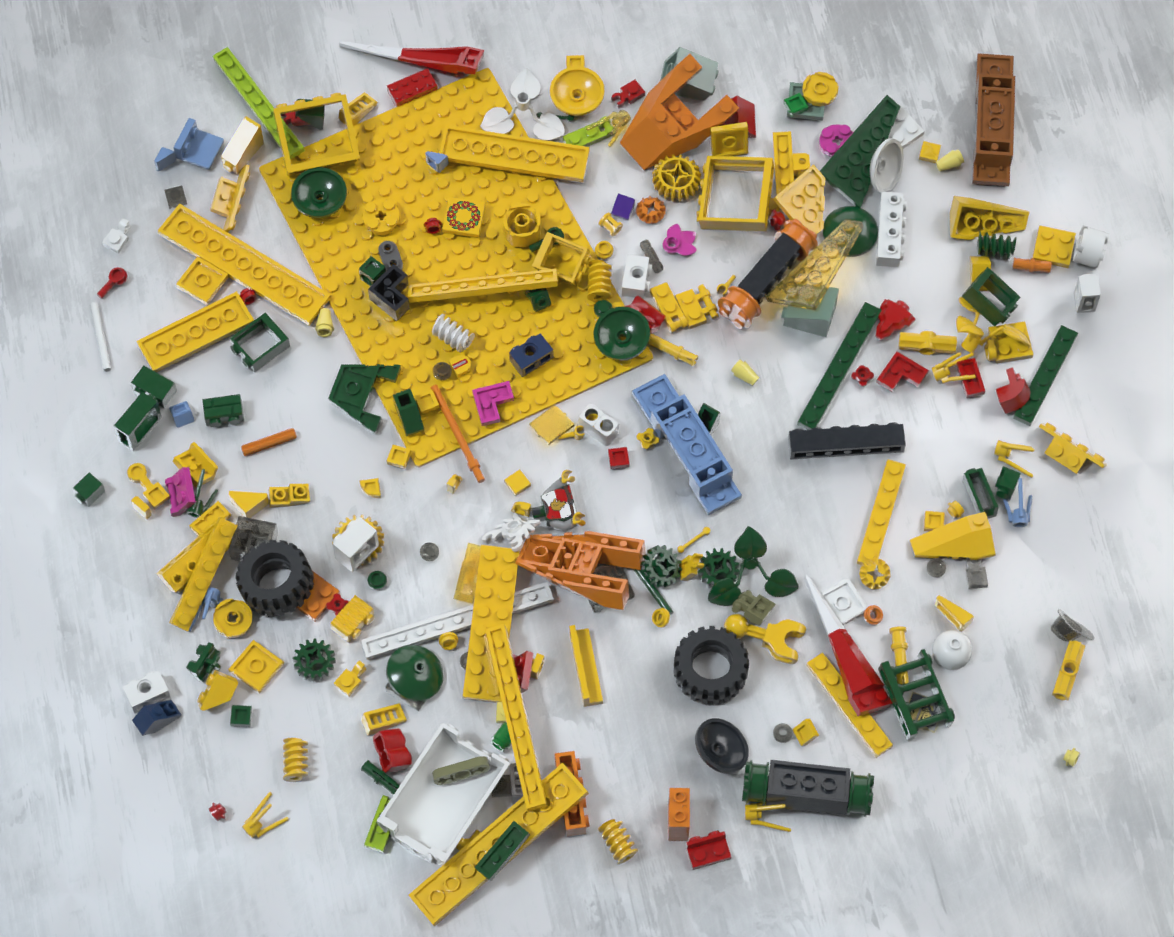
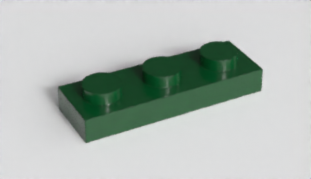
M513 821L474 868L489 881H492L530 836L529 832Z

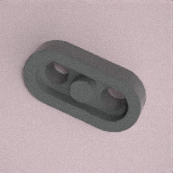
M392 241L382 242L378 250L386 271L391 267L392 263H396V266L403 271V262L396 244Z

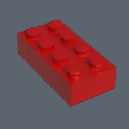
M428 68L387 85V92L396 107L438 90V86Z

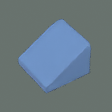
M162 147L154 160L156 170L161 171L177 160L175 152Z
M429 151L425 153L426 163L439 173L449 164L448 156L445 154Z
M187 401L169 407L177 428L194 422V417Z

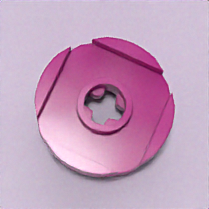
M836 124L824 128L819 138L821 152L831 158L853 134L848 125ZM835 139H839L842 142H840V145H837L832 141H835Z

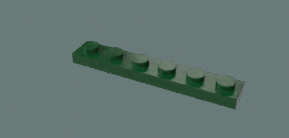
M1061 325L1029 386V400L1023 407L1017 409L1013 419L1031 427L1078 336V332Z

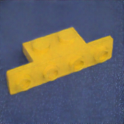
M247 164L240 170L237 183L222 176L218 180L210 211L226 217L223 228L226 232L233 230L237 222L234 219L240 211V198L242 199L245 194L246 188H244V184L250 176V172H248L249 165Z
M1048 422L1039 425L1041 429L1054 436L1045 454L1074 473L1078 474L1087 458L1102 468L1107 466V463L1104 462V457L1097 453L1095 455L1088 452L1089 448L1081 443L1075 444L1072 442L1073 438L1063 432L1061 435L1055 431L1057 428Z

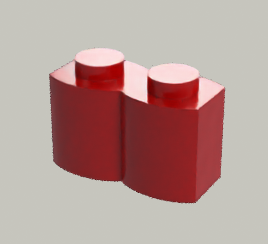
M399 728L378 731L373 736L374 747L379 754L380 764L385 773L406 770L412 764L411 753L405 746V736Z

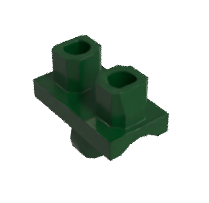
M210 642L207 645L199 644L196 649L199 659L197 662L189 661L186 666L187 670L201 682H204L208 674L212 673L213 670L219 671L221 665L218 664L221 652Z

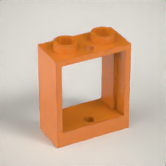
M669 788L668 841H688L690 830V788Z

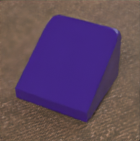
M618 193L611 214L629 220L635 206V199Z

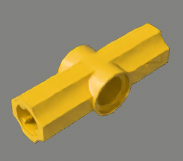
M922 331L920 334L900 332L898 347L901 350L919 351L923 355H932L935 352L956 353V336L936 335L933 331Z
M1075 640L1068 643L1052 696L1062 701L1069 700L1086 647L1082 642ZM1064 668L1072 669L1073 673H1067Z

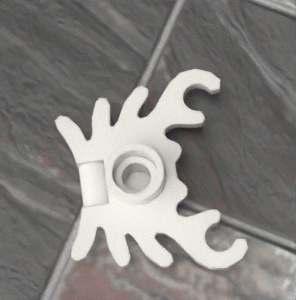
M513 513L514 520H503L505 524L495 526L496 530L483 535L482 541L487 543L492 538L496 542L499 537L503 536V538L511 540L512 551L518 552L523 548V541L530 538L529 533L534 532V527L538 526L541 521L528 520L526 522L517 513Z

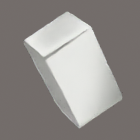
M592 403L579 416L577 425L583 426V431L604 446L610 445L619 435V423ZM593 412L598 415V418L594 421H589L585 416ZM605 420L612 425V430L608 432L601 430V421Z

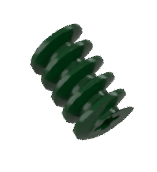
M979 231L976 248L978 255H981L984 250L985 256H988L991 251L993 257H996L997 253H999L1002 259L1007 254V258L1010 260L1012 255H1014L1017 237L1011 242L1010 236H1007L1004 240L1003 235H1000L996 239V234L993 233L991 238H989L988 232H985L982 237L981 231Z

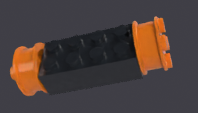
M798 219L787 220L784 223L782 231H777L774 235L775 243L740 282L738 287L730 286L727 290L728 294L718 300L719 313L731 320L737 328H749L752 325V319L760 316V305L763 302V298L766 295L769 296L775 288L774 285L777 282H781L786 275V271L788 269L791 270L796 264V260L806 261L809 257L808 253L818 247L816 233L802 225Z

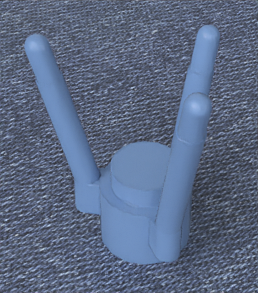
M1019 478V508L1014 509V513H1012L1008 500L1003 499L1009 522H1013L1014 527H1025L1030 522L1032 495L1028 497L1025 512V509H1023L1022 478Z
M212 587L208 588L188 632L192 630L203 605H205L202 619H205L209 607H215L223 601V598H220V590Z

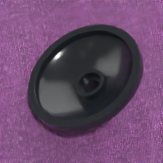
M712 718L704 721L698 727L695 734L696 749L702 760L710 768L720 773L732 774L738 772L746 765L749 756L748 745L743 734L736 726L726 720Z

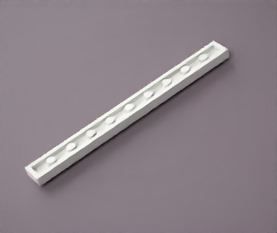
M548 582L516 591L512 615L554 602ZM473 605L361 640L367 660L395 652L400 647L406 645H417L439 638L446 632L456 633L471 628Z

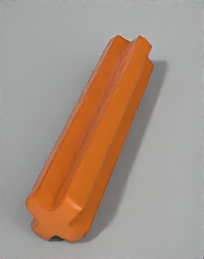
M290 428L241 446L244 456H248L296 439V432L294 428Z

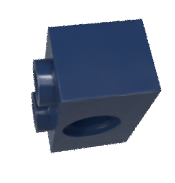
M541 333L529 337L524 344L513 347L509 352L510 362L522 377L553 359V349ZM533 352L534 355L529 356L526 353Z

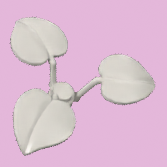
M528 68L520 72L511 84L510 92L516 99V104L513 105L510 115H508L504 108L495 107L486 113L480 125L484 131L507 134L514 127V123L510 118L513 117L516 109L521 111L529 109L536 121L533 126V132L538 139L550 141L560 138L565 134L564 126L556 115L545 112L540 116V119L537 118L530 100L535 99L540 94L541 86Z

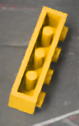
M216 523L208 527L156 573L170 591L180 592L185 589ZM232 539L227 547L226 552L230 549V544L234 542Z

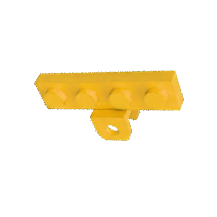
M791 131L773 132L776 196L791 184L794 178H798L810 168L808 154L793 153L792 155Z

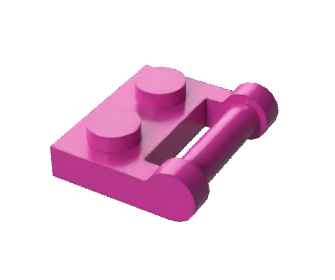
M182 467L172 477L165 479L172 507L170 509L171 516H180L196 502L189 467Z

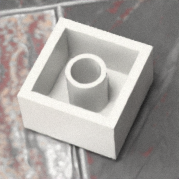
M360 516L356 520H352L347 525L346 530L342 534H338L333 540L335 558L352 573L379 546L377 530Z

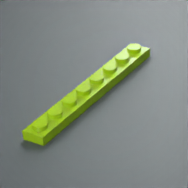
M228 47L213 55L215 63L281 148L272 104ZM282 119L291 160L304 152L305 149Z

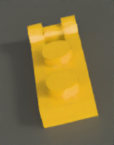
M667 282L650 288V294L658 310L666 316L664 321L670 333L677 331V328L689 326Z

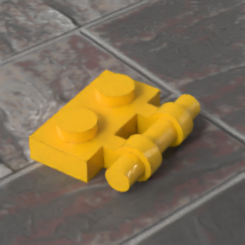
M704 284L697 287L700 292L699 294L695 295L693 289L675 295V299L688 321L689 329L707 323L705 317L707 315H710L712 319L719 317L718 309L712 303L711 294ZM704 301L706 307L703 309L699 304V302Z

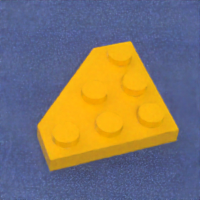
M813 164L775 196L773 200L790 220L798 219L802 225L815 232L816 235L824 229L825 177Z

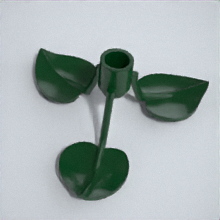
M747 526L734 545L735 554L742 558L737 582L734 583L731 578L719 580L709 591L708 601L720 606L733 605L734 601L739 599L741 594L738 586L740 585L744 568L752 570L758 567L764 578L768 580L764 585L765 591L774 597H784L792 594L798 589L799 584L795 575L787 569L775 570L771 573L770 577L766 574L761 563L758 561V558L764 556L767 551L766 541L759 532Z

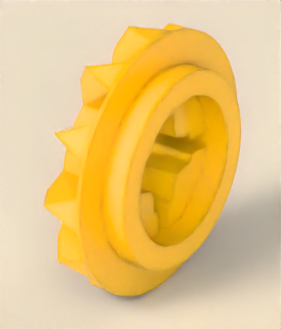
M871 558L865 561L859 572L862 583L871 589H881L888 583L891 577L888 564L879 558ZM877 565L878 572L883 574V576H877L874 581L873 576L867 572L874 571Z

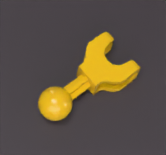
M732 614L724 622V628L727 629L726 632L729 634L730 632L737 635L736 639L747 635L763 640L761 647L767 648L775 660L788 664H795L798 661L797 651L788 647L785 639L788 637L801 638L806 632L805 625L786 619L777 624L768 623L767 628L764 629L749 624L747 619L740 614Z

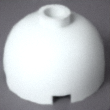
M947 630L941 633L934 641L932 647V655L935 662L948 670H958L964 667L972 654L969 638L957 630Z

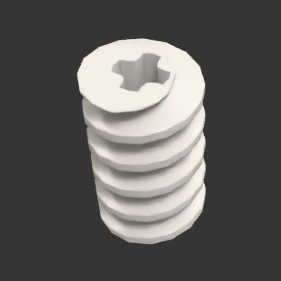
M441 314L433 326L432 335L438 336L440 340H444L446 344H450L458 352H463L472 343L475 334L472 333L468 336V329L462 332V325L456 329L457 322L454 321L450 325L451 318L448 317L444 321L445 314Z

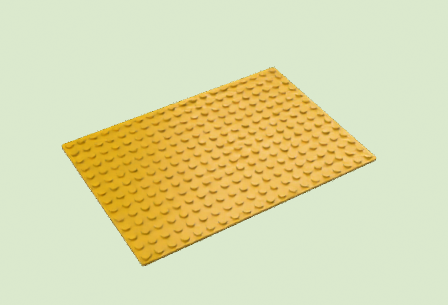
M489 68L482 69L476 72L475 75L466 76L429 94L354 125L360 161L328 168L337 172L343 178L347 188V197L344 205L331 216L312 218L297 210L292 201L291 188L295 179L300 174L287 176L283 156L259 167L265 183L320 287L331 295V299L328 302L361 364H366V366H377V364H384V366L401 365L396 383L377 377L373 387L406 448L411 449L410 457L416 467L426 465L461 448L440 406L438 409L423 415L419 410L424 431L406 437L393 403V394L411 389L413 396L431 390L433 385H438L466 443L469 445L653 360V354L648 345L642 353L629 360H613L598 350L593 335L595 324L599 319L594 313V305L597 302L590 301L587 298L589 263L584 265L582 270L584 272L580 282H577L576 286L558 279L557 287L546 288L551 305L537 312L533 310L531 301L524 294L523 290L518 291L514 296H509L508 292L413 302L409 303L410 309L398 321L394 320L369 299L368 289L370 286L360 279L359 268L370 256L382 264L378 248L384 241H392L396 244L403 262V272L408 276V285L503 275L510 268L517 269L519 273L539 271L532 266L539 249L531 252L529 246L513 247L505 238L503 218L505 213L509 211V208L516 204H528L539 212L541 218L539 240L545 237L546 232L550 228L558 227L563 231L564 239L589 249L590 261L598 259L552 178L449 162L439 173L426 163L425 153L427 151L439 153L445 125L482 130L480 125L483 122L484 116L492 108H504L508 115H510L512 107ZM514 113L513 117L510 118L514 123V127L507 134L529 138ZM347 129L305 146V151L292 158L291 164L352 153ZM449 197L485 202L479 238L442 233ZM377 199H390L394 202L399 210L400 222L393 232L387 235H376L365 228L362 215L368 202ZM379 214L376 218L383 220L385 215ZM437 218L442 222L440 232L436 234L427 233L424 227L427 219ZM561 244L553 246L544 267L557 269L558 273L572 278L582 253ZM611 282V290L609 291L611 297L604 300L609 301L613 308L624 307L623 301ZM408 286L401 292L407 298ZM441 314H445L444 321L448 317L451 318L450 325L454 321L457 322L456 329L462 325V332L468 329V336L472 333L475 334L474 340L463 352H458L456 348H452L450 344H446L438 336L432 335L433 326ZM541 333L553 349V359L522 377L510 362L509 352L513 347L524 344L529 337ZM624 336L620 338L622 341L626 339ZM528 352L526 355L532 356L534 353ZM458 355H465L471 361V369L468 373L457 378L449 364V359ZM509 381L514 401L496 405L500 422L482 426L472 390Z

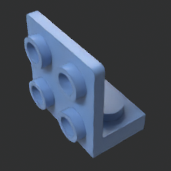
M189 118L173 148L177 159L209 170L224 143V139L199 130L196 120Z

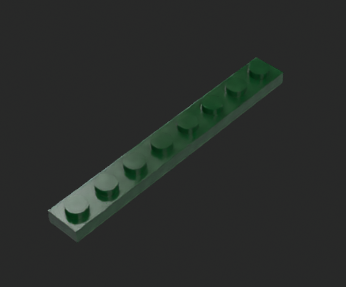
M867 302L864 303L799 418L798 426L807 430L818 427L882 311L880 308Z

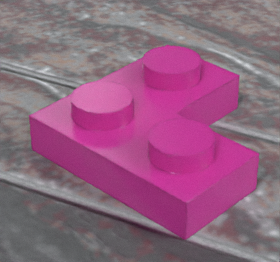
M509 381L472 390L482 426L500 422L496 405L514 401Z

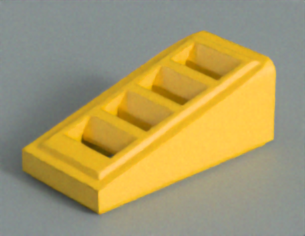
M365 92L348 103L353 126L358 124L378 103ZM341 108L338 118L346 125L343 108Z
M940 595L936 597L934 604L936 608L959 631L962 632L973 622L974 616Z
M398 703L364 712L361 721L367 736L376 734L378 731L402 724L407 719L401 704ZM393 711L396 712L397 719L394 718ZM385 714H388L390 721H387ZM380 716L382 723H379L377 717Z

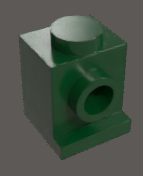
M1003 466L995 484V487L998 488L996 496L1010 501L1021 473Z

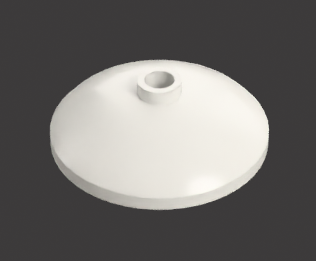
M890 138L882 142L871 159V183L878 193H881V191L890 192L900 178L904 154L901 143L896 139Z

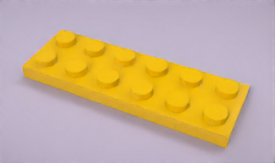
M236 291L137 340V345L151 370L159 372L241 331L253 322L254 319L241 297H239L238 292Z

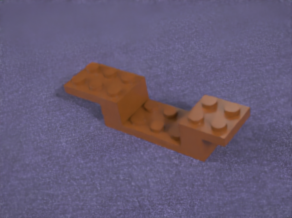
M977 54L975 92L977 122L976 142L973 151L972 184L1010 185V166L1013 158L1016 77L1013 76L1014 56Z

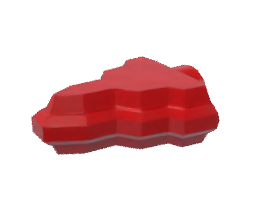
M884 299L880 306L882 311L879 314L880 323L877 325L875 337L881 341L890 337L894 331H901L905 326L910 327L916 319L909 312L910 308L905 302L898 300L895 303L889 299Z

